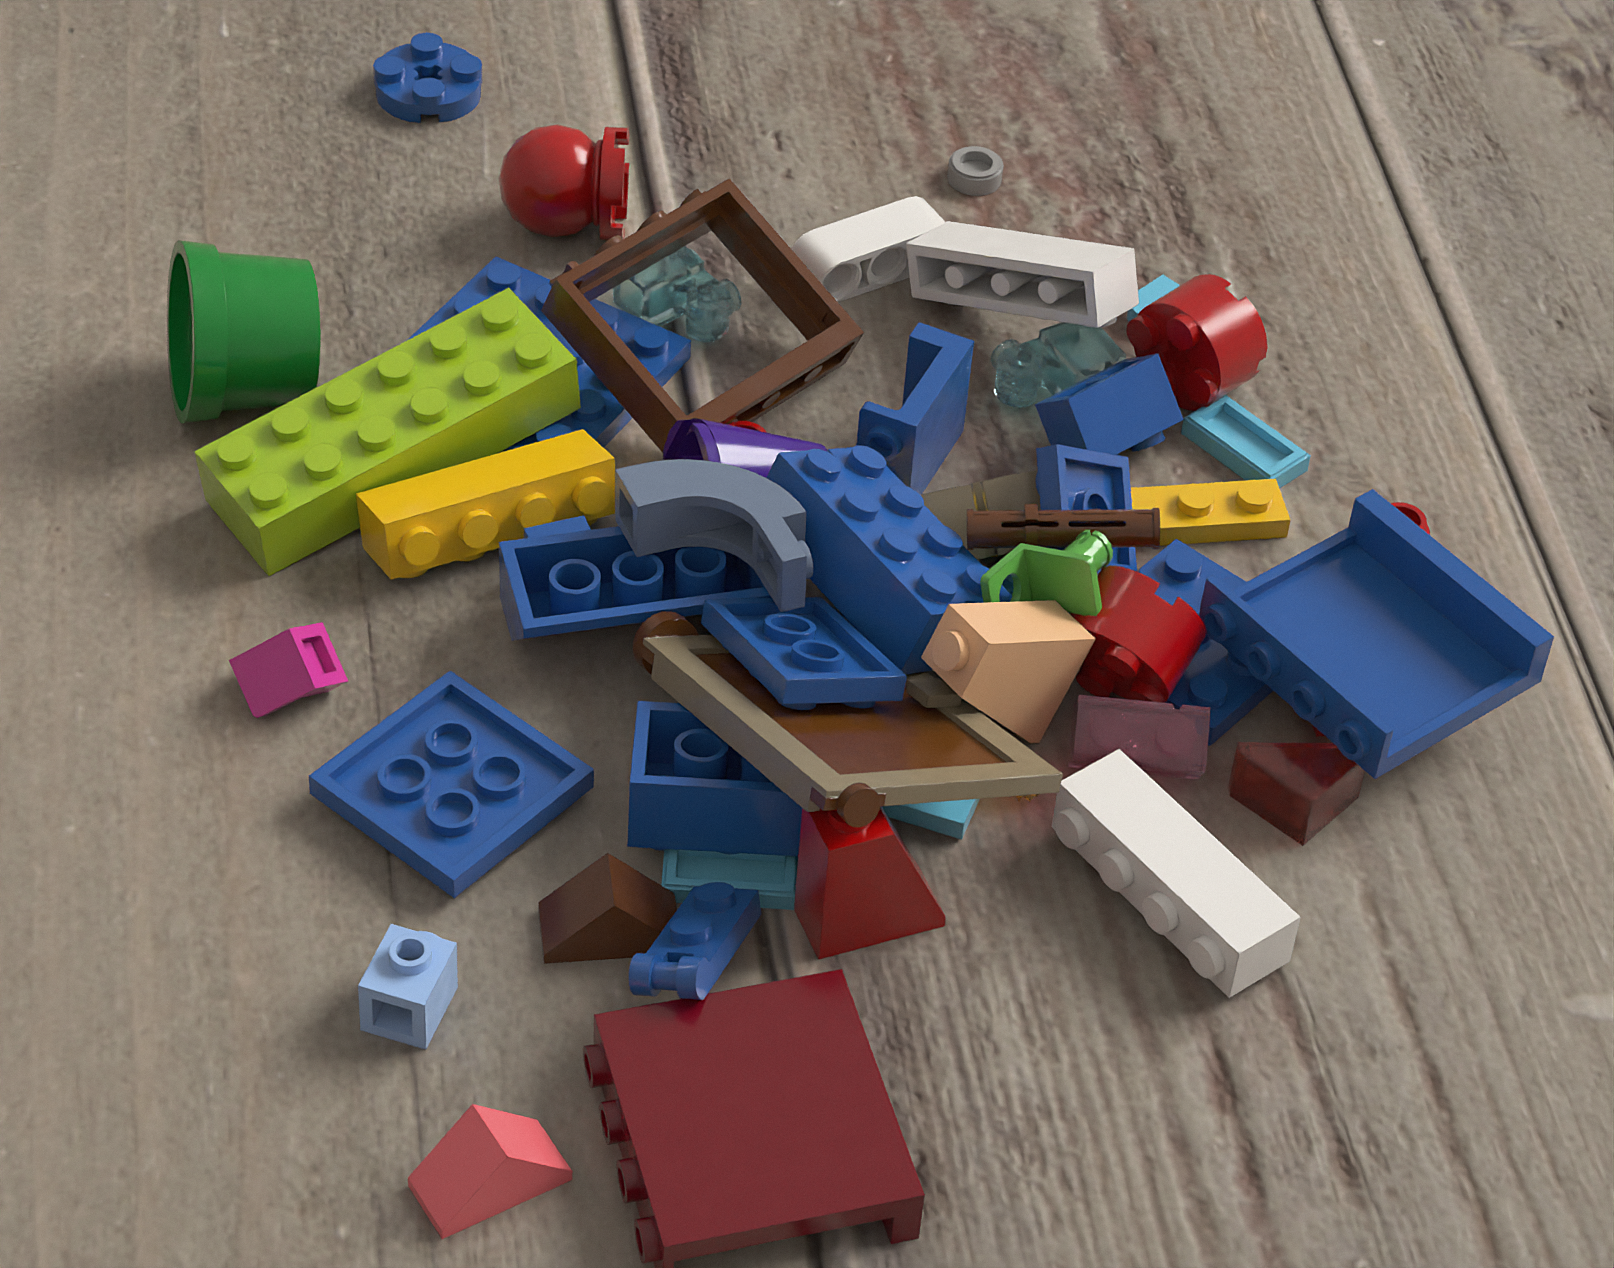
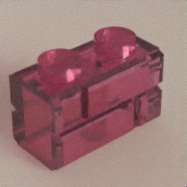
M1078 695L1073 703L1068 767L1083 769L1120 749L1147 775L1198 780L1205 773L1210 707L1182 705L1179 709H1175L1173 704Z

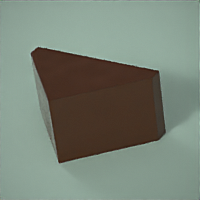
M605 854L538 902L544 964L633 958L636 953H647L677 911L675 893L611 854Z

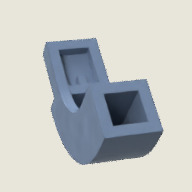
M661 460L615 469V520L637 557L681 547L698 546L723 550L743 559L754 569L780 612L805 607L806 579L811 578L813 575L812 557L805 543L806 511L781 486L752 471L705 460Z

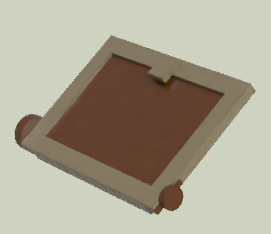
M664 611L654 614L642 623L635 634L633 641L634 657L637 663L651 674V679L807 812L820 811V808L823 811L837 810L840 818L850 826L863 827L875 819L880 806L1059 793L1063 775L1060 771L962 699L942 678L935 679L927 672L905 674L907 678L902 701H876L875 705L869 708H856L843 703H816V707L813 709L796 710L778 703L776 698L755 677L750 675L749 671L728 650L723 648L722 644L713 635H698L696 628L678 613Z

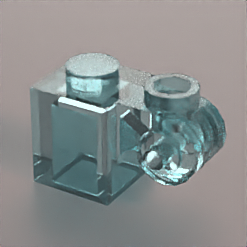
M686 246L613 288V303L622 311L660 327L686 315L685 330L687 335L694 340L702 342L715 341L726 335L729 329V316L738 311L742 304L740 293L735 284L726 278L720 281L716 280L705 271L704 261L700 256Z
M1065 322L1057 323L1040 329L1039 336L1036 339L1021 344L1017 340L1010 339L1002 342L995 348L990 359L992 366L996 369L994 393L1003 404L1017 408L1029 407L1037 400L1038 388H1046L1051 395H1054L1126 359L1127 354L1102 327H1086Z

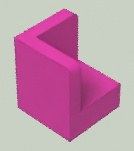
M323 622L289 628L229 660L251 713L256 718L267 716L302 697L329 692L348 682Z

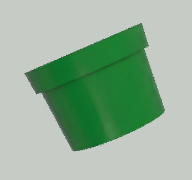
M178 240L172 251L168 276L167 354L172 400L179 422L189 423L214 420L220 416L221 411L278 407L317 388L321 347L320 308L315 274L310 261L299 258L218 252L213 244Z

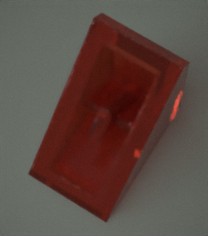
M1237 742L1228 784L1229 796L1303 846L1359 798L1365 770L1353 760L1345 757L1334 743Z

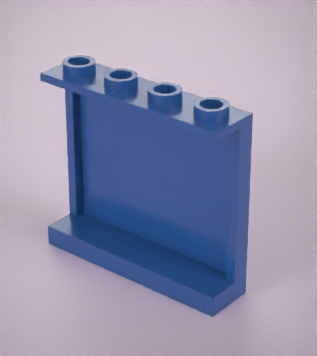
M1374 489L1355 498L1349 526L1346 529L1233 590L1229 589L1216 576L1211 575L1207 577L1199 616L1206 627L1207 635L1213 641L1220 643L1243 663L1256 679L1268 685L1292 706L1297 715L1304 720H1308L1332 741L1345 757L1356 762L1374 779H1377L1540 683L1554 639L1551 633Z

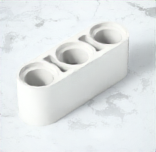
M917 196L908 197L813 229L803 234L791 249L835 300L841 302L910 278L906 243L944 224L945 221L923 198Z

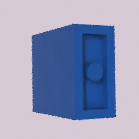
M920 322L909 335L901 409L893 410L870 401L865 402L859 411L856 446H868L880 453L886 460V466L907 487L922 494L964 431L974 341Z

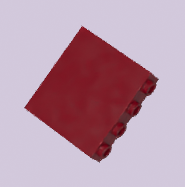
M842 969L708 993L703 1000L681 998L594 1014L593 1044L583 1046L584 1067L590 1088L602 1087L605 1101L600 1102L599 1105L602 1131L607 1145L618 1144L623 1159L617 1160L616 1163L617 1178L624 1203L636 1202L640 1218L634 1220V1233L638 1254L643 1264L654 1262L655 1268H674L675 1261L879 1220L883 1221L890 1244L919 1239L925 1194Z

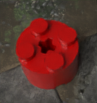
M1203 274L1195 276L1144 307L1137 317L1129 321L1126 328L1127 337L1134 347L1136 357L1159 354L1177 404L1180 408L1196 411L1201 407H1208L1254 378L1260 371L1257 370L1259 362L1266 358L1267 336L1256 308L1246 296L1238 301L1236 297L1225 289L1231 283L1216 275Z
M1112 565L1102 567L1099 574H1097L1102 603L1100 612L1097 616L1069 613L1095 638L1079 669L1076 681L1085 690L1097 697L1108 698L1113 692L1130 700L1138 708L1148 713L1157 714L1169 699L1198 652L1207 634L1206 627L1196 611L1179 596L1173 605L1157 596L1155 592L1160 586L1159 582L1128 568Z

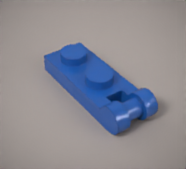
M711 882L701 886H694L647 953H636L633 956L629 967V987L631 993L636 996L656 997L661 990L677 991L679 998L703 1000L760 917L759 890L738 889L725 882Z

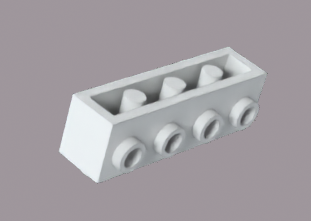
M950 221L906 243L913 298L1095 328L1115 323L1119 315L1139 304L1134 248Z
M1120 749L1061 781L1059 793L1056 795L1051 826L1056 831L1059 839L1068 848L1075 849L1099 872L1102 880L1110 889L1120 892L1144 916L1152 930L1164 935L1189 959L1192 967L1199 975L1210 979L1230 998L1290 962L1301 917Z

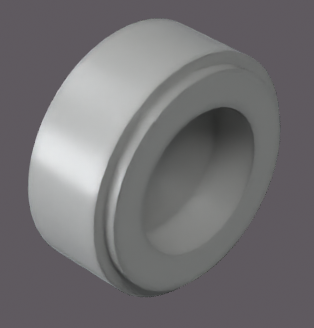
M969 146L955 151L949 158L948 182L955 190L963 194L972 196L991 194L1001 186L1003 161L998 154L984 147Z

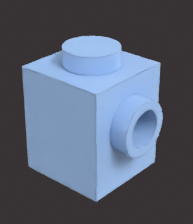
M391 924L358 985L360 1030L426 1050L458 988L457 943L442 939L431 932L415 931Z

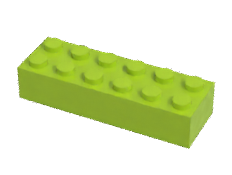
M507 288L194 451L205 500L264 572L271 576L360 528L356 493L497 454L580 409L577 360L510 288Z

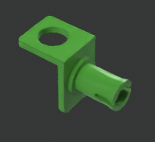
M1090 529L1081 532L1063 551L1020 543L982 575L980 585L983 602H1000L1001 585L1004 579L1011 575L1013 594L1010 602L1056 600L1069 613L1097 616L1102 609L1097 572L1102 567L1107 566L1113 558L1111 543L1102 533L1096 530L1091 535Z

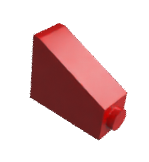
M880 806L875 819L863 827L850 826L840 818L837 810L823 811L820 808V811L807 812L802 808L794 911L818 960L945 926V914L921 869L882 806Z

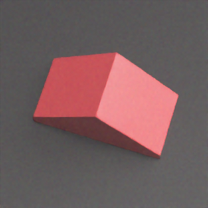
M472 1104L408 1177V1187L440 1237L444 1239L571 1181L573 1171L537 1119Z

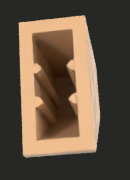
M1056 600L948 604L921 658L962 699L1029 743H1039L1092 647L1095 638Z

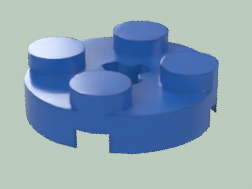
M419 33L412 37L410 44H404L388 51L382 57L377 58L373 64L374 85L378 104L387 113L401 120L421 123V114H439V123L452 121L470 113L480 102L482 85L481 60L460 47L443 43V39L437 34Z

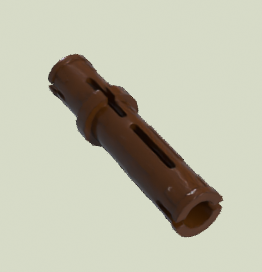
M1024 504V510L973 511V509H967V550L1016 548L1020 543L1046 548H1066L1081 532L1089 529L1091 535L1095 530L1102 533L1111 543L1112 548L1152 547V549H1159L1160 510L1159 508L1038 510L1037 504Z

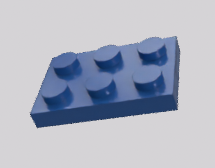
M805 597V607L780 612L772 598L705 599L701 624L722 644L723 648L728 650L749 671L750 675L755 677L776 698L778 703L785 707L796 710H810L816 707V703H843L856 708L873 707L876 701H902L907 676L822 597Z

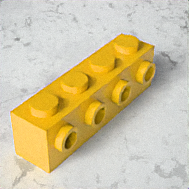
M584 429L356 493L363 549L391 580L395 578H414L424 574L429 568L456 560L471 561L478 559L485 552L499 548V542L524 539V528L583 515L590 526L598 518L615 514V458Z

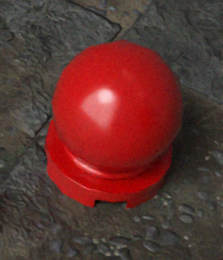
M559 124L536 127L519 137L505 154L498 178L501 199L512 218L530 232L549 237L576 234L593 222L594 226H599L600 240H609L617 235L624 239L625 228H623V224L615 223V219H627L629 163H625V148H618V145H629V128L605 127L603 140L600 139L596 143L581 130Z

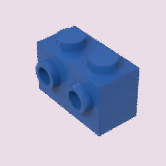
M1159 354L1124 359L1035 404L1050 445L1058 444L1115 455L1130 447L1132 452H1136L1164 441L1163 430L1184 420Z

